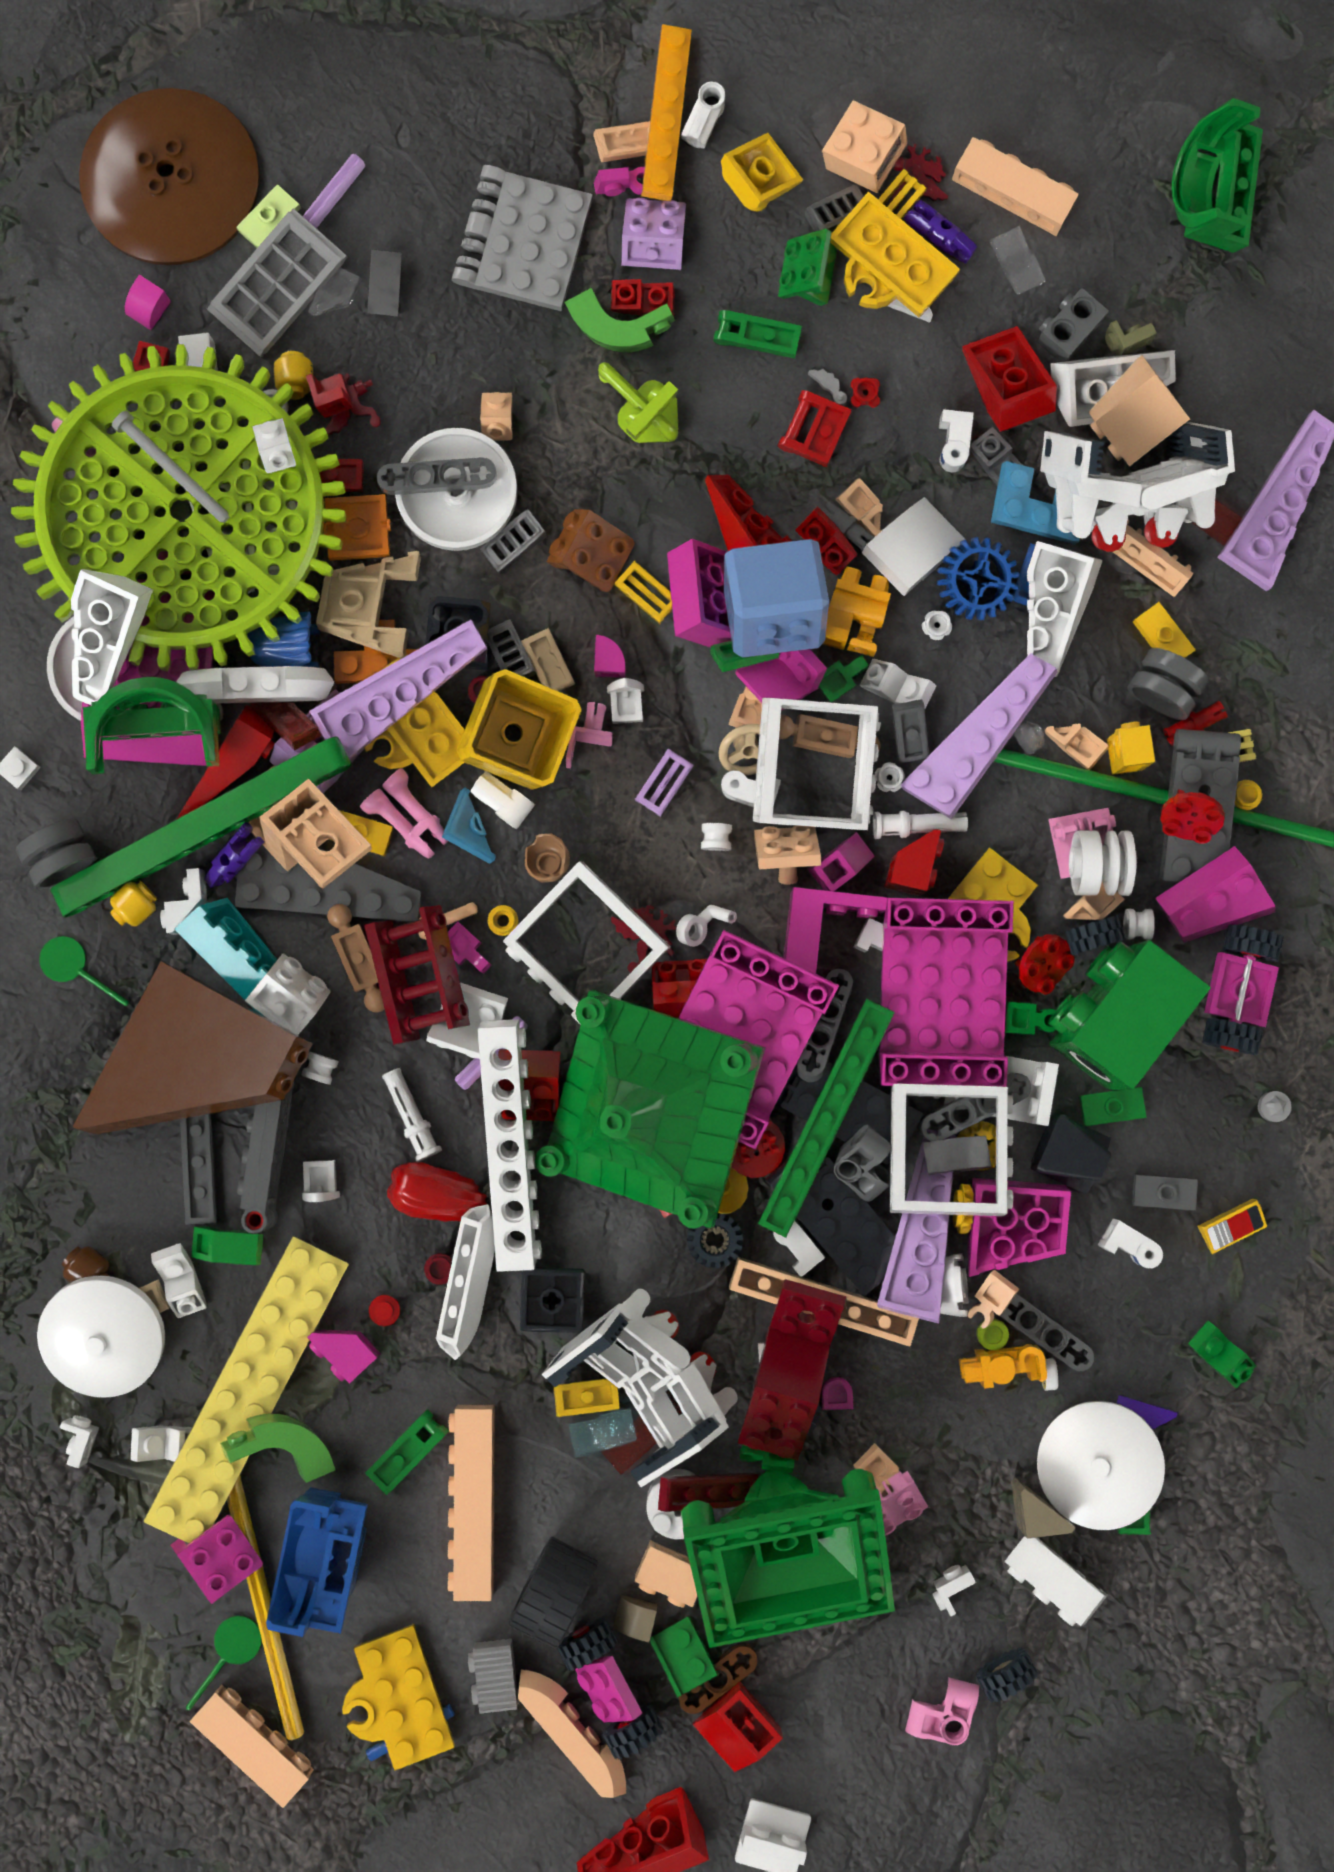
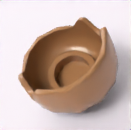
M552 833L536 835L535 841L525 849V868L532 878L541 883L557 881L569 869L570 852L564 841Z

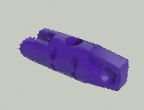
M918 200L914 205V211L911 210L904 216L905 222L943 252L966 264L975 253L977 245L946 217L924 201Z
M249 822L241 825L212 860L213 866L204 877V881L210 888L220 886L225 881L227 883L231 882L264 843L261 837H257L249 843L244 841L253 830Z

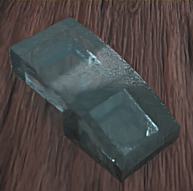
M630 1409L601 1414L597 1419L569 1424L568 1427L575 1458L609 1450L637 1440Z

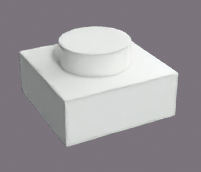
M14 746L0 762V775L14 787L22 790L41 767Z

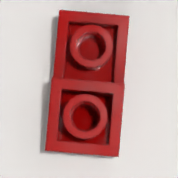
M642 279L612 280L611 310L617 313L644 316L667 304L674 316L675 286L673 282L643 283Z
M818 506L795 530L805 540L812 539L819 542L822 563L836 576L857 555L848 539Z

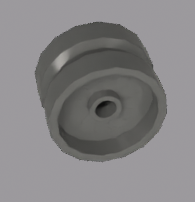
M1160 648L1149 649L1141 662L1144 671H1138L1134 674L1127 687L1129 692L1141 703L1160 714L1177 720H1186L1195 706L1192 697H1199L1203 693L1209 682L1208 676L1199 667L1180 655Z
M69 819L52 824L30 835L16 846L15 851L21 863L26 866H32L28 876L35 889L40 890L53 887L97 862L98 857L92 846L88 843H81L85 833L78 820Z

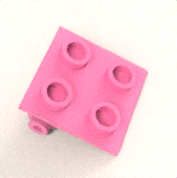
M1109 808L1048 819L1060 879L1070 877L1069 853L1076 830L1098 831L1103 844L1106 833L1113 831V827H1116L1115 817L1110 815Z
M900 1471L887 1479L894 1490L893 1493H891L885 1481L882 1482L889 1494L883 1498L879 1491L885 1536L892 1533L896 1526L904 1521L919 1517L923 1510L928 1508L908 1471L903 1474Z

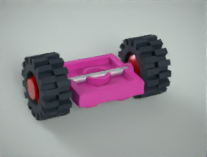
M1229 925L1227 927L1223 950L1234 955L1223 952L1217 953L1210 984L1211 989L1208 993L1204 1013L1227 1018L1229 1021L1207 1018L1202 1039L1203 1044L1228 1051L1258 1055L1263 1030L1246 1024L1266 1027L1279 967L1257 962L1256 960L1279 962L1284 940L1282 935L1243 925Z
M602 1617L595 1619L593 1622L590 1621L585 1626H580L577 1628L578 1630L569 1633V1636L563 1638L557 1650L569 1671L576 1670L578 1674L577 1680L580 1686L587 1691L593 1702L592 1708L596 1716L603 1723L614 1722V1724H610L603 1731L602 1736L613 1757L619 1760L623 1757H629L632 1753H638L641 1748L645 1749L648 1747L649 1743H653L657 1740V1737L662 1735L664 1727L653 1706L644 1705L639 1707L613 1656H601L609 1652L618 1642L607 1619Z

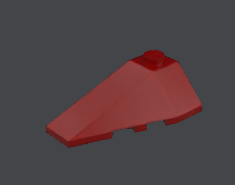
M728 474L708 475L705 478L728 551L735 548L792 541L787 535L782 538L771 527L774 521L768 515L764 517L752 507V498Z
M246 704L219 750L220 766L207 768L177 819L209 802L254 766L260 756L265 759L267 758L275 742L271 741L274 730L252 707Z
M679 1787L649 1801L645 1805L647 1809L635 1819L630 1817L623 1823L624 1828L611 1839L605 1838L577 1861L578 1872H681L708 1861L709 1857L704 1830L685 1790Z

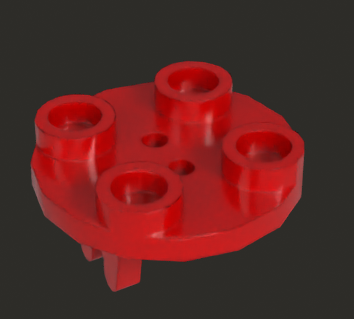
M1178 789L1176 796L1168 799L1162 806L1160 818L1163 825L1162 830L1168 836L1194 840L1199 844L1208 843L1212 836L1217 834L1223 827L1225 812L1222 805L1211 796L1195 792L1185 793L1184 790Z
M1046 934L1042 937L1037 936L1034 942L1027 948L1022 956V960L1018 959L1014 964L1019 968V978L1023 986L1033 992H1041L1047 995L1054 990L1055 985L1061 981L1066 971L1073 967L1075 958L1071 954L1066 940L1056 934Z
M769 1120L756 1149L738 1142L731 1168L738 1174L750 1178L764 1177L773 1172L782 1162L785 1152L784 1137L779 1127ZM758 1150V1155L755 1156L754 1151Z

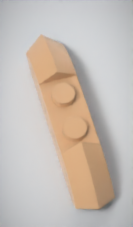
M521 1669L518 1699L601 1797L614 1798L626 1794V1778L621 1760L613 1757L607 1743L599 1745L601 1742L600 1738L591 1727L585 1728L578 1720L580 1715L569 1702L564 1704L563 1700L568 1693L552 1679L537 1672Z

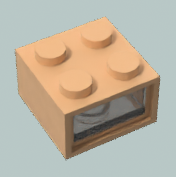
M853 100L822 150L826 169L878 193L908 144L905 124Z

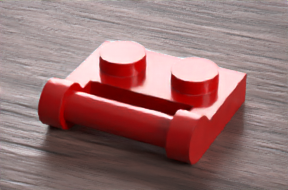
M802 390L798 397L800 403L785 436L780 438L777 446L785 452L797 454L827 467L852 410L817 394ZM810 407H815L819 409L804 444L800 443L796 439Z

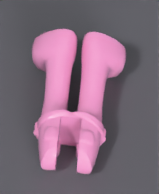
M400 768L383 783L382 787L418 823L413 826L396 809L381 789H377L362 802L360 808L367 814L381 815L403 836L408 848H414L421 855L429 859L435 853L430 849L428 843L419 836L428 829L432 833L431 835L443 845L448 840L442 838L444 829L440 824V818L436 815L432 816L415 799L407 786L409 776L403 768Z

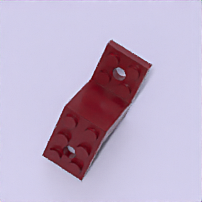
M787 1279L784 1280L765 1338L752 1397L739 1433L738 1444L798 1461L818 1407L830 1345L845 1306L846 1296ZM802 1311H810L813 1314H806Z

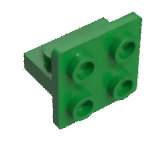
M822 229L787 241L782 274L779 280L778 297L786 299L798 295L819 306L828 304L837 248L830 243L832 233L830 230Z

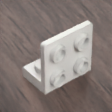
M282 954L245 1001L268 1019L299 1035L318 1012L331 991L323 980L306 972L296 959Z
M460 983L464 1001L469 1010L470 1026L448 1030L446 1022L432 1025L426 1041L436 1044L441 1048H448L464 1053L471 1058L480 1059L478 1027L481 1021L503 1020L508 998Z
M1007 1056V1074H1023L1028 1077L1031 1083L1029 1096L1013 1105L1012 1114H1007V1119L1048 1126L1059 1064L1036 1062ZM1014 1079L1011 1080L1013 1086L1008 1088V1093L1016 1092L1020 1094L1019 1088L1023 1086L1022 1082H1016ZM984 1098L983 1107L985 1109H991L995 1106L996 1098Z

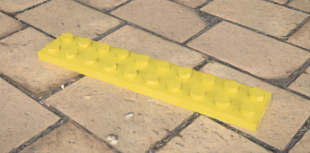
M292 1236L144 1519V1523L187 1543L192 1542L214 1525L249 1457L248 1455L230 1463L224 1455L220 1443L226 1441L227 1437L232 1433L249 1431L247 1418L272 1413L309 1342L307 1337L314 1332L349 1263Z

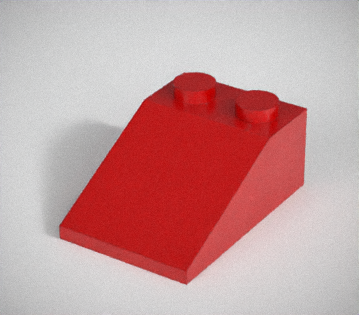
M1018 326L962 346V351L986 410L1000 432L1056 411L1057 385Z

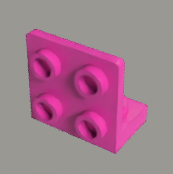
M810 649L779 653V658L738 668L735 674L762 703V698L791 700L804 698L818 689L827 667Z
M230 1515L225 1516L186 1545L183 1540L177 1539L170 1545L211 1604L263 1565L262 1560Z

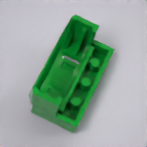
M1231 98L1200 119L1185 140L1177 157L1172 176V197L1177 218L1185 226L1184 237L1232 253L1249 245L1263 129L1249 124L1260 117L1261 107ZM1201 148L1215 153L1217 157L1201 153L1198 150ZM1220 164L1215 208H1213L1212 189L1216 171Z
M158 677L131 679L111 688L98 701L91 702L92 706L83 707L86 770L91 774L105 773L103 741L191 735L202 736L206 766H220L218 734H221L220 709L212 699H207V695L194 694L177 682ZM152 701L163 702L160 704L161 708L148 709L147 704H140Z

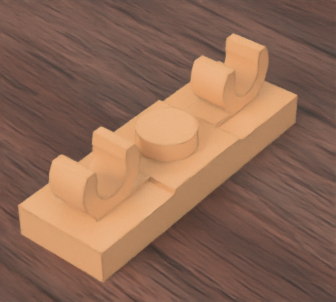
M1126 525V540L1123 546L1113 553L1175 597L1193 575V572L1190 571L1191 566L1188 564L1184 567L1176 561L1178 559L1177 555L1171 557L1162 548L1150 544L1141 535L1142 530L1140 528L1136 531L1129 525Z

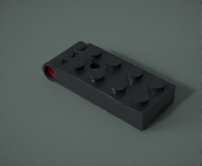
M812 1053L811 1061L806 1065V1071L812 1072L814 1068H817V1055ZM828 1062L821 1079L815 1082H806L798 1075L796 1063L776 1105L808 1121L834 1065ZM862 1080L835 1137L847 1142L861 1127L868 1124L891 1145V1096ZM907 1104L905 1148L923 1116V1113ZM891 1150L887 1157L882 1161V1163L890 1167Z
M826 1155L797 1217L865 1297L884 1281L896 1237L867 1202L835 1176V1164ZM789 1158L765 1178L773 1189H775ZM829 1198L832 1200V1207L827 1210L823 1209L822 1201Z

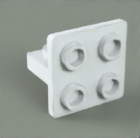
M755 1798L750 1799L735 1854V1861L768 1872H797L799 1864L804 1865L806 1859L805 1840L811 1816L807 1813Z

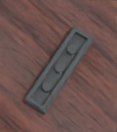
M213 1113L180 1119L185 1225L217 1223L218 1204Z

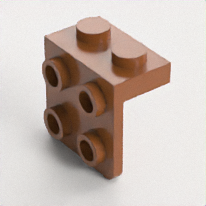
M574 509L566 516L563 522L564 529L559 538L550 546V555L546 562L555 568L569 569L599 590L608 592L612 589L633 549L634 540L593 511Z

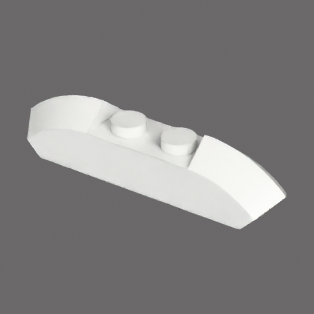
M282 666L192 670L182 672L177 683L185 686L194 694L207 695V699H212L216 704L320 701L327 699L334 681L324 668Z
M488 1204L470 1208L461 1217L436 1335L440 1348L454 1360L463 1354L474 1338L483 1310L495 1252L493 1219Z

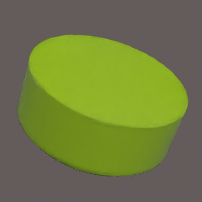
M994 1318L993 1322L983 1329L981 1327L984 1322L983 1320L976 1332L979 1343L988 1350L1003 1348L1009 1339L1007 1326L1002 1321Z

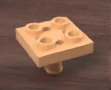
M795 825L792 828H777L768 826L761 830H754L759 869L779 868L778 880L781 884L790 885L798 881L797 867L821 866V853L815 827Z

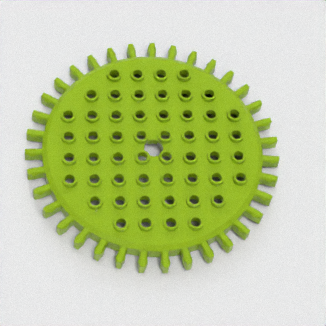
M178 344L175 352L176 365L161 367V357L155 346H150L147 353L150 368L135 372L134 363L126 353H123L119 356L120 365L125 372V376L111 382L107 372L97 364L93 367L96 380L102 387L91 395H88L84 388L75 381L69 383L68 385L73 396L81 403L70 413L61 404L54 401L48 404L53 415L63 421L55 433L50 432L43 426L34 424L31 430L40 441L48 443L47 449L43 456L31 451H21L20 458L29 466L39 468L36 480L25 478L13 480V486L18 491L34 493V506L12 507L11 514L19 520L34 519L36 531L15 536V543L20 548H28L39 544L43 555L27 561L23 564V567L29 575L37 574L49 568L54 578L40 586L36 592L43 600H46L59 591H64L69 599L54 613L62 623L74 614V610H71V598L80 570L85 569L124 576L137 582V577L140 574H147V580L140 584L153 589L144 615L150 618V622L146 626L140 625L129 652V661L132 665H140L145 647L149 646L159 648L157 662L158 667L162 671H168L170 667L172 650H186L185 661L191 671L198 670L199 658L197 651L200 648L213 647V655L219 665L225 666L227 665V654L223 647L224 643L238 639L242 651L248 657L255 655L254 645L249 640L248 633L262 627L266 636L273 642H277L280 640L278 631L269 620L282 611L290 621L299 624L302 621L298 610L289 604L297 592H300L309 600L315 602L319 600L320 595L317 590L304 581L311 570L318 572L322 576L332 577L334 573L332 566L327 562L316 559L319 547L341 550L343 545L340 538L323 534L324 522H346L345 510L324 508V497L338 496L345 493L344 483L341 481L322 483L319 472L333 469L340 464L336 454H328L314 459L311 448L329 439L328 434L323 427L303 436L299 426L309 420L313 412L307 403L290 416L282 408L293 395L292 387L288 383L279 388L272 398L262 391L270 378L267 368L262 366L249 384L239 378L244 369V361L240 355L235 354L228 372L224 373L214 370L217 357L213 347L206 348L202 367L188 366L189 355L185 345ZM218 399L226 400L225 405L222 407L215 406V403ZM175 401H180L182 406L179 409L171 408ZM130 404H137L138 408L136 411H128ZM123 411H128L134 417L133 423L228 512V521L225 523L219 522L210 512L205 515L200 514L199 510L203 506L188 491L182 495L177 494L176 490L181 485L164 469L161 474L153 473L154 468L160 465L141 447L139 453L135 455L130 453L133 446L139 445L125 432L118 433L116 431L114 434H108L107 429L112 426L117 415ZM283 418L296 465L272 473H266L252 426ZM241 419L249 420L246 427L238 426V422ZM198 421L205 422L204 428L200 430L195 429V424ZM153 424H161L159 431H151ZM221 441L228 442L227 448L223 450L218 448V444ZM176 444H184V449L181 452L174 451ZM90 448L96 449V454L92 457L86 456V452ZM244 461L251 462V467L244 470L241 468V464ZM205 463L208 465L206 471H197L199 464ZM118 468L120 471L116 477L109 476L112 469ZM68 471H75L74 478L70 480L66 479L65 475ZM267 481L275 483L274 487L270 490L264 488V484ZM228 483L231 485L229 491H220L222 484ZM141 488L143 490L142 495L134 497L132 495L133 491ZM98 491L99 494L96 499L91 500L88 498L90 492ZM177 500H188L194 506V511L189 518L185 519V522H179V520L171 516V506ZM290 501L298 503L297 507L293 510L287 508V504ZM245 504H253V510L251 512L243 511ZM160 508L166 509V514L163 517L156 516V511ZM121 511L122 516L119 519H112L113 512ZM76 513L78 515L76 521L68 522L70 514ZM271 523L277 525V529L274 532L266 530V527ZM226 526L233 527V532L229 535L222 533L223 528ZM183 528L189 529V534L186 537L179 536V531ZM138 531L145 532V536L141 540L135 539V534ZM93 534H101V539L98 542H91ZM297 543L300 545L299 551L291 552L289 550L290 546ZM248 546H255L256 552L253 555L246 554ZM210 548L212 549V555L207 558L203 557L202 551ZM161 551L168 552V557L165 560L158 559V554ZM119 553L124 554L122 562H114L115 555ZM73 556L80 557L77 565L70 564V559ZM271 566H278L280 570L278 574L271 575L269 574V568ZM227 569H235L236 573L233 577L228 578L225 576ZM185 571L192 573L191 578L188 580L181 579V575ZM253 588L259 590V594L255 598L248 596V592ZM206 592H215V597L212 600H205L204 595ZM163 594H170L171 599L167 603H162L160 601ZM231 611L238 612L237 619L233 621L228 620V614ZM193 614L194 620L191 623H185L183 621L185 615Z

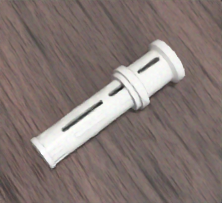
M900 811L899 814H880V812H874V838L880 839L881 836L900 835L901 838H906L912 833H929L934 829L941 830V832H967V813H956L950 819L942 813L909 815V812Z
M397 1068L384 1074L382 1078L385 1080L406 1126L404 1135L406 1138H410L416 1151V1161L419 1162L442 1151L441 1146L436 1145L429 1130L431 1127L430 1122L423 1120L401 1073V1069Z

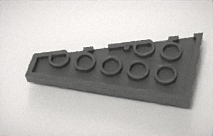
M250 832L244 841L249 843L256 837ZM262 845L238 872L235 907L327 915L333 905L343 904L349 907L352 917L413 922L419 920L420 917L419 908L421 906L422 892L358 864H353L322 889L299 863L289 871H286Z

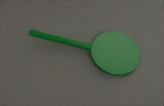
M60 936L49 940L43 946L39 962L43 973L48 978L57 982H68L80 975L124 1006L129 1005L128 1000L83 970L86 963V954L78 941L70 937Z
M237 1615L227 1618L219 1625L214 1636V1646L221 1659L186 1705L187 1710L193 1708L225 1662L243 1664L250 1661L258 1653L262 1639L259 1627L252 1619Z

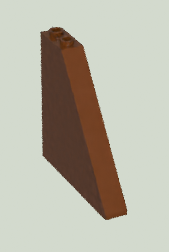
M161 961L73 1127L92 1134H102L283 1100L291 1090L294 1078L301 1065L307 1060L313 1043L184 971Z

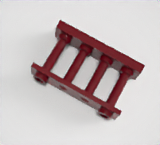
M441 905L420 907L421 919L397 927H393L392 921L373 922L364 925L393 1045L420 1040L419 1029L442 1022L447 1023L448 1030L470 1026L469 1010L464 1001L447 932V920ZM424 931L428 949L401 957L397 939ZM432 961L436 979L408 987L404 969ZM439 991L443 1010L415 1017L411 1000Z

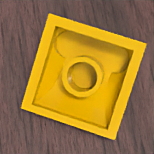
M769 133L725 153L721 159L723 178L742 204L751 211L758 212L764 210L770 201L793 189L803 181V178Z

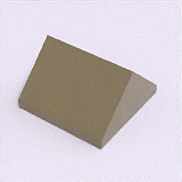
M1014 1477L1011 1484L1018 1528L1027 1539L1069 1534L1075 1530L1073 1524L1066 1517Z

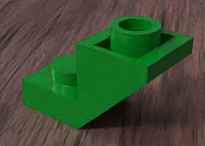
M195 1226L191 1257L215 1263L261 1265L263 1234H253L246 1230L223 1231L206 1226Z
M1209 1320L1188 1343L1206 1363L1236 1389L1241 1383L1246 1382L1251 1377L1254 1368L1257 1366L1245 1352L1229 1341Z

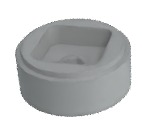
M1269 1091L1260 1097L1258 1111L1265 1120L1280 1122L1289 1116L1291 1102L1284 1093Z

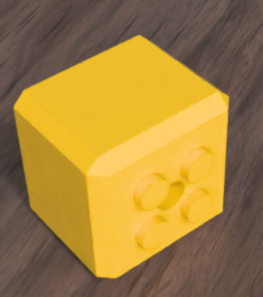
M507 669L501 670L484 680L457 748V753L461 761L530 790L546 786L554 782L579 718L581 707L575 698ZM510 724L516 725L520 729L521 736L516 742L509 741L505 736V729Z

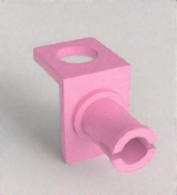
M595 702L587 703L584 727L575 726L568 744L566 768L571 769L576 741L612 746L613 733L602 731L604 714L607 708L604 704L598 703L597 713L594 715Z

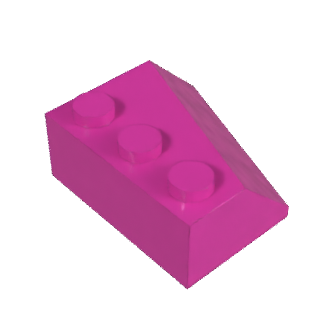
M692 538L667 553L675 636L710 648L711 645L731 641L724 597V559L727 551Z
M1235 846L1155 898L1184 943L1227 929L1229 925H1239L1275 913L1276 908L1251 864Z
M972 1178L973 1202L996 1204V1180ZM1007 1180V1190L1013 1191L1012 1209H1007L1005 1216L973 1215V1223L967 1237L968 1276L979 1275L981 1272L993 1269L1008 1268L1010 1265L1026 1261L1029 1263L1066 1254L1071 1191L1066 1185Z

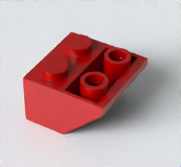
M932 830L898 851L891 858L885 888L921 896L927 890H930V887H934L937 869L932 868L937 857L940 858L944 845V839H940L941 830Z
M707 959L656 962L652 966L654 1010L679 1018Z
M499 1049L498 1058L506 1061L512 1058L509 1050ZM521 1050L522 1059H527L528 1078H523L524 1090L530 1091V1109H526V1120L554 1121L560 1103L561 1051ZM502 1079L498 1081L501 1089L505 1091L514 1089V1085L510 1080ZM501 1111L503 1119H517L513 1111Z
M741 1682L724 1693L692 1723L734 1772L759 1761L783 1739L779 1724Z

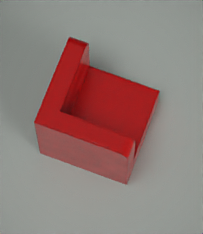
M312 373L306 375L315 407L324 418L353 408L341 374L318 381Z

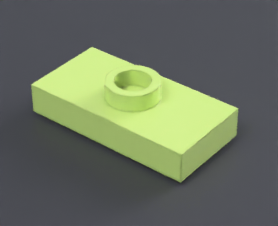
M277 184L236 228L258 248L288 212L293 208L298 212L301 207L297 201Z

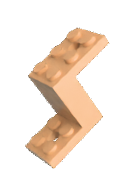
M310 779L302 783L262 816L249 822L253 827L251 833L256 838L261 837L264 843L262 845L286 871H289L299 863L322 889L372 850L371 844ZM328 839H332L335 842V846L330 851L318 849Z

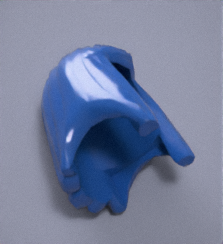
M299 612L302 619L299 624L290 621L286 615L271 618L269 621L276 627L280 640L277 642L270 640L262 627L248 633V638L254 645L255 655L249 658L260 667L301 666L320 668L319 662H311V654L309 652L311 646L309 642L310 635H320L317 624H311L310 612Z

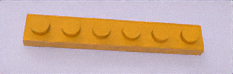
M662 24L641 192L642 197L670 202L672 199L691 29Z

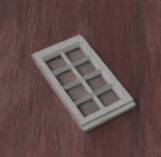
M293 208L211 301L207 310L256 354L262 357L339 270L347 259V255Z

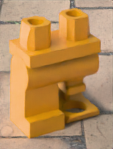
M846 567L841 579L837 580L828 608L826 637L822 644L844 650L852 621L855 620L861 626L857 638L850 640L847 650L874 657L877 645L872 643L875 629H881L891 595V593H888L889 580L880 575H873L870 587L859 585L862 572L859 569Z
M1026 1344L1024 1346L1002 1348L988 1352L984 1349L975 1350V1357L959 1359L961 1378L964 1379V1382H980L984 1389L994 1388L993 1382L1003 1385L1007 1384L1018 1373H1027L1031 1381L1039 1380L1043 1382L1047 1379L1045 1356L1037 1345Z

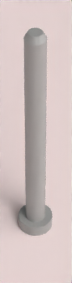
M123 411L117 415L112 423V427L118 433L125 432L219 522L225 523L228 521V512L133 423L134 417L128 411Z

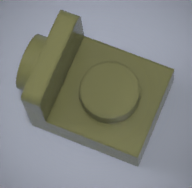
M1115 320L1110 323L1106 330L1105 341L1110 351H1115L1117 356L1128 355L1150 345L1157 332L1153 324L1150 323L1143 327L1141 324H1137L1123 333L1119 323Z

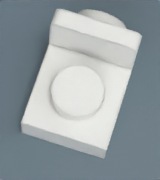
M73 1416V1418L62 1421L60 1428L76 1434V1436H72L66 1449V1454L69 1455L67 1465L80 1468L88 1462L99 1427L91 1425V1420L88 1418Z

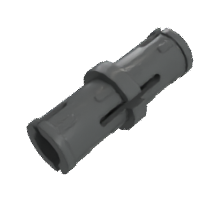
M830 500L826 504L827 508L823 507L822 511L834 522L846 538L863 551L866 544L875 536L857 523L858 519L856 517H849Z

